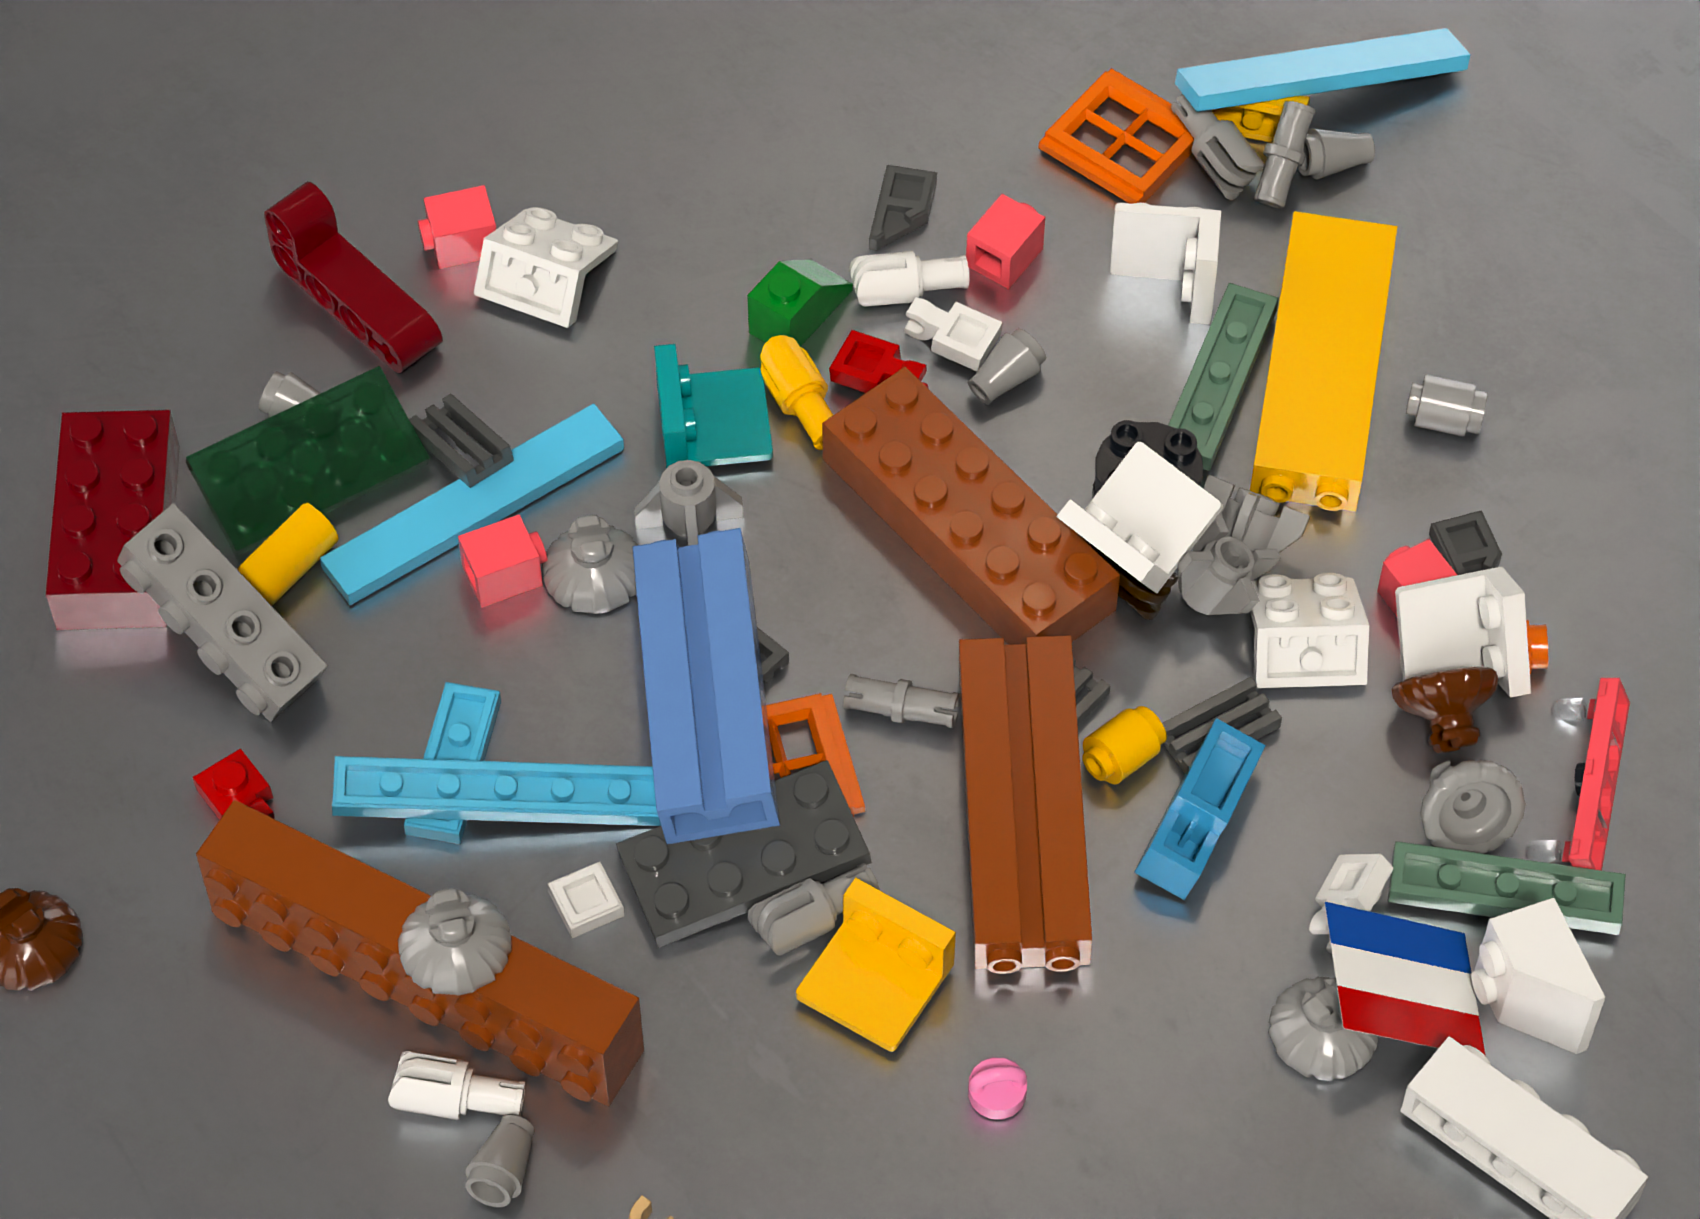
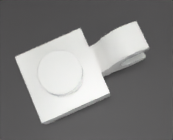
M915 297L906 312V316L910 320L904 328V332L918 340L932 339L931 352L977 372L1000 337L1003 322L956 301L948 313L925 299Z
M1381 853L1345 854L1338 856L1315 898L1322 909L1311 920L1309 931L1312 934H1329L1324 902L1371 911L1373 905L1379 900L1381 891L1394 869ZM1329 942L1326 950L1332 953L1331 943Z

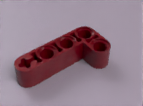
M307 181L264 212L270 248L281 269L393 371L397 373L403 372L442 343L441 331L432 316L338 233L333 207L325 194L315 184Z

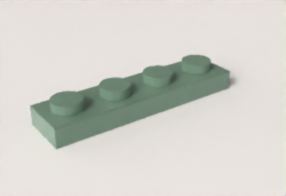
M1228 283L1168 426L1177 429L1189 430L1195 435L1197 448L1202 455L1203 469L1207 471L1211 470L1276 314L1279 300L1278 297L1233 283Z
M1395 841L1392 856V867L1394 869L1390 875L1388 902L1497 917L1555 898L1570 928L1619 935L1623 921L1626 874Z

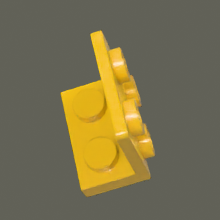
M855 877L843 894V924L796 989V998L798 1001L880 1047L893 1052L903 1041L954 966L956 932Z

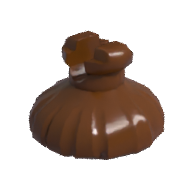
M1490 667L1452 669L1412 677L1398 682L1392 688V696L1397 705L1404 711L1430 720L1432 735L1429 737V745L1433 747L1436 753H1450L1460 748L1476 745L1481 735L1479 728L1474 727L1472 713L1493 696L1497 690L1499 679L1497 671Z
M8 888L0 893V986L5 987L6 990L20 991L26 988L32 991L49 983H54L66 974L67 970L80 955L78 948L82 946L83 938L80 919L67 902L45 891L33 890L27 892L19 888Z

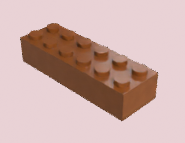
M906 367L822 423L823 460L1001 638H1004L1008 645L1026 644V637L1071 635L1073 642L1116 611L1120 574L1077 532L1057 518L1058 514Z

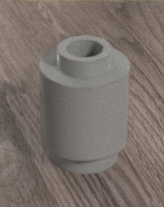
M1425 374L1423 384L1412 382L1406 414L1415 416L1414 427L1462 437L1465 436L1466 432L1479 434L1488 393L1475 390V384Z

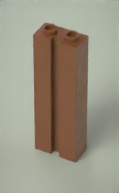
M1071 635L1026 637V644L1004 645V638L959 639V683L975 969H988L997 974H1009L1026 967H1046L1052 971L1066 972L1074 970L1080 965H1090L1092 927Z

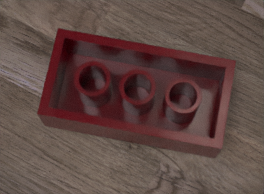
M171 410L62 412L46 584V598L56 630L167 627V624L159 614L158 609L160 606L146 591L138 593L125 581L120 573V567L122 566L117 562V559L124 544L171 504L174 503L176 505L180 446Z

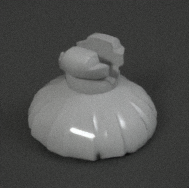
M597 515L578 517L571 524L570 530L560 534L558 539L553 541L546 551L547 562L542 564V574L548 594L553 596L554 601L563 607H571L572 612L606 613L630 602L629 597L637 594L632 546H638V544L633 541L629 534L608 525L603 518Z
M1449 760L1437 765L1432 769L1429 790L1423 798L1420 811L1426 838L1430 839L1434 847L1482 854L1494 851L1505 842V839L1513 836L1520 821L1523 819L1526 803L1522 784L1516 780V776L1509 769L1493 761H1462L1454 767L1451 766Z
M450 888L433 893L427 902L417 906L415 911L407 917L398 938V951L405 973L412 977L414 983L423 989L431 988L433 994L459 996L473 993L477 989L495 981V974L502 972L508 963V956L511 953V934L505 916L497 910L494 904L486 899L478 898L475 894H464L463 891Z
M1336 977L1306 978L1293 984L1292 987L1287 988L1277 997L1276 1005L1272 1007L1268 1022L1271 1025L1268 1033L1276 1053L1284 1063L1305 1077L1315 1076L1318 1080L1332 1081L1333 1079H1344L1355 1074L1358 1069H1362L1371 1060L1379 1039L1377 1035L1343 1029Z

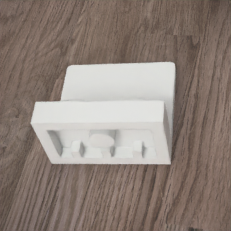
M1117 203L1114 213L1110 273L1120 276L1183 281L1181 301L1191 302L1190 323L1211 325L1218 265L1221 210L1202 209L1200 207L1157 206L1147 203Z
M538 207L524 209L484 238L474 295L569 328L577 320L585 275L617 250L618 240L603 235V231L594 225H575L557 219L556 214L548 209Z
M1137 442L1085 510L1070 499L1056 517L1145 586L1158 593L1177 569L1178 563L1191 551L1222 511L1223 504L1143 442Z
M1502 566L1402 586L1396 589L1402 681L1412 677L1452 669L1490 667L1497 671L1498 684L1509 698L1531 694L1525 593Z
M1322 573L1311 579H1290L1283 575L1272 574L1263 576L1259 580L1251 581L1260 600L1250 611L1255 628L1253 679L1257 684V688L1367 685L1369 622L1353 578L1344 577L1336 573Z

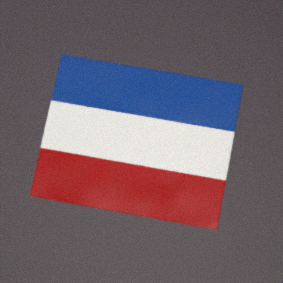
M1324 902L1343 1029L1439 1048L1450 1036L1461 1045L1472 1046L1486 1056L1476 996L1471 979L1472 972L1465 933Z

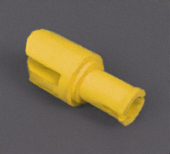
M785 335L774 336L764 344L760 354L763 381L781 411L787 415L797 416L812 439L814 447L817 450H823L822 423L833 416L824 400L828 385L807 351L800 347L794 338Z

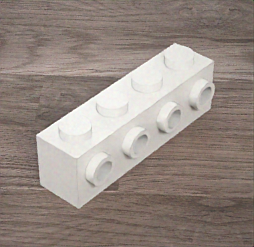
M1448 1036L1407 1086L1401 1113L1550 1219H1625L1641 1197L1649 1176L1640 1170L1639 1165L1633 1158L1620 1150H1611L1590 1135L1582 1122L1573 1116L1559 1114L1542 1102L1532 1087L1523 1081L1511 1080L1491 1066L1490 1061L1481 1051L1472 1046H1463Z

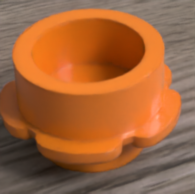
M1526 620L1531 675L1532 669H1548V636L1546 624L1529 625V620Z

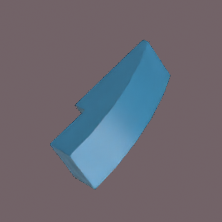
M1216 718L1167 807L1134 873L1185 900L1199 879L1219 836L1227 826L1266 745Z

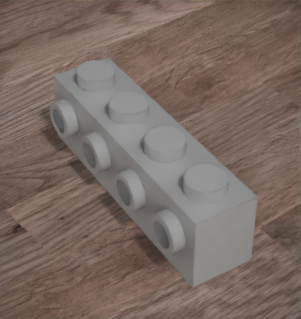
M174 503L124 544L117 562L122 566L120 567V573L125 581L138 593L146 591L160 606L158 611L164 622L174 632L178 634L185 632L199 647L197 653L202 662L215 674L220 675L224 673L238 688L236 690L237 697L251 713L257 716L262 713L271 723L316 683L328 667L323 659Z

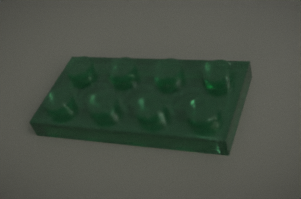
M378 366L187 456L186 464L235 556H238L261 545L303 503L306 504L308 502L322 514H325L427 465L430 457L381 367Z

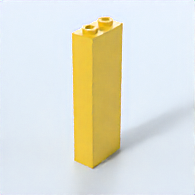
M1297 211L1293 212L1250 491L1270 497L1278 503L1289 501L1315 505L1330 511L1342 509L1356 512L1363 478L1398 226Z

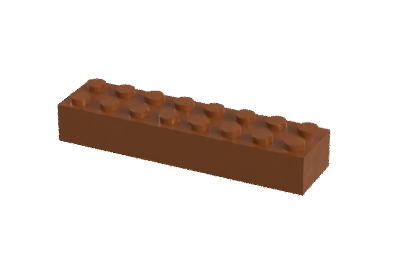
M236 800L232 802L196 853L211 910L224 923L236 928L243 924L259 932L261 937L272 947L283 952L293 949L309 957L312 964L322 972L330 976H338L341 973L359 982L360 987L372 997L381 1001H388L391 998L409 1007L410 1012L422 1022L431 1026H438L441 1023L459 1032L461 1038L472 1047L481 1051H488L491 1048L509 1057L510 1061L519 1070L528 1075L537 1077L543 1074L560 1082L562 1088L568 1094L578 1100L590 1102L594 1099L610 1107L644 1052L639 997L512 935L511 953L508 956V963L502 972L495 974V981L477 989L473 993L459 996L433 994L431 988L423 989L413 982L412 977L405 973L398 951V938L407 917L415 911L417 906L427 902L431 896Z

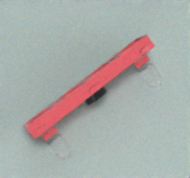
M1600 678L1596 699H1590L1587 719H1593L1586 763H1578L1576 765L1574 777L1575 790L1580 797L1572 839L1571 841H1565L1562 862H1570L1573 867L1601 871L1603 867L1630 701L1620 678ZM1559 698L1551 704L1550 711L1557 720H1585L1587 711L1586 701L1584 698ZM1533 840L1526 845L1525 856L1531 861L1560 863L1562 856L1561 843L1559 840Z

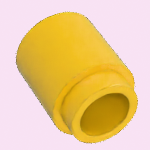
M1138 706L1134 710L1130 708L1124 709L1084 739L1083 763L1088 772L1097 780H1105L1114 785L1119 784L1159 754L1160 746L1165 743L1167 738L1165 728L1157 715L1145 706Z

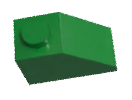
M812 259L779 261L747 295L749 333L765 343L774 336L785 335L794 338L801 347L853 291V284Z

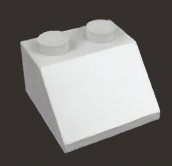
M1555 898L1489 919L1483 943L1479 946L1476 967L1471 974L1473 988L1479 1001L1483 1005H1490L1498 1023L1575 1054L1587 1051L1606 997Z

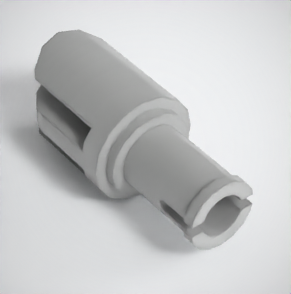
M1181 94L1176 99L1182 106L1177 102H1173L1171 110L1178 116L1194 138L1191 150L1193 155L1226 199L1234 200L1238 198L1243 192L1244 187L1251 183L1256 173L1261 171L1265 164L1233 121L1218 120L1211 110L1197 112L1186 97Z
M861 863L856 868L823 884L807 878L754 904L748 910L747 919L754 930L760 934L761 938L770 945L773 952L781 956L834 930L837 915L843 913V894L855 877L878 890L880 888L872 870L867 868L865 863Z

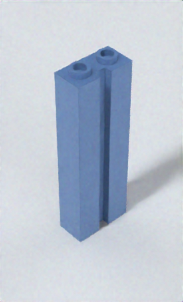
M741 528L712 531L707 534L697 535L698 544L679 547L676 539L660 540L650 544L632 546L656 810L667 844L780 825L750 562Z

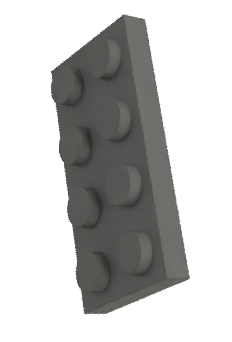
M828 760L775 780L779 826L673 844L666 843L662 827L659 826L616 843L618 853L658 948L745 914L754 904L807 878L823 883L856 868L861 863L866 865L872 863L870 852Z

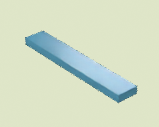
M1448 28L1179 68L1177 69L1175 85L1197 112L1287 97L1464 71L1468 69L1471 54Z
M593 403L512 449L513 462L473 487H468L459 479L320 557L321 568L351 606L458 545L459 535L502 520L623 451L624 440Z
M335 756L332 816L661 826L656 810L653 767Z

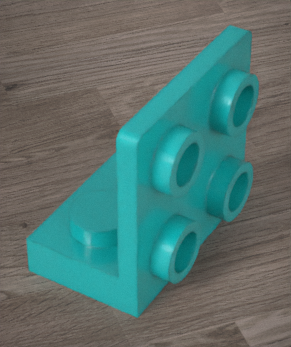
M676 344L654 346L666 468L673 463L684 460L700 462L705 466L767 461L773 458L766 394L761 368L689 374L688 364L678 365Z

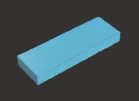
M446 682L423 759L484 761L501 704L500 691ZM406 818L404 830L405 835L461 844L467 820Z

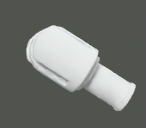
M914 251L857 256L851 261L849 267L858 301L863 307L912 303L915 297L923 296V291L969 288V267L965 255L930 260H920L919 255L915 256Z
M405 1051L401 1054L388 1101L390 1107L397 1110L459 1120L461 1114L466 1115L468 1110L504 1116L512 1114L521 1117L526 1092V1081L520 1080L519 1082L475 1074V1069L470 1067V1061Z

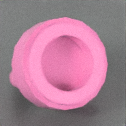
M993 1057L981 1061L973 1068L969 1077L968 1098L972 1107L980 1115L989 1119L1003 1120L1014 1116L1022 1109L1027 1095V1076L1025 1071L1015 1062L1006 1058Z

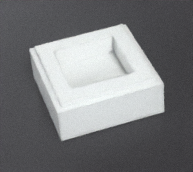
M601 862L548 883L549 894L571 938L624 917V907Z

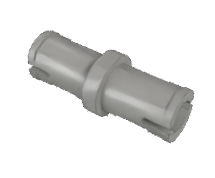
M1294 101L1284 102L1272 143H1266L1263 152L1267 156V160L1253 200L1270 207L1284 208L1297 166H1302L1305 159L1302 151L1316 111L1314 108Z
M855 674L848 676L845 691L851 692L849 696H844V709L883 714V716L891 717V721L904 723L906 720H916L944 725L948 728L955 727L958 712L952 710L955 709V706L959 707L960 693H948L912 686V681L904 679L898 680L897 683L858 677Z

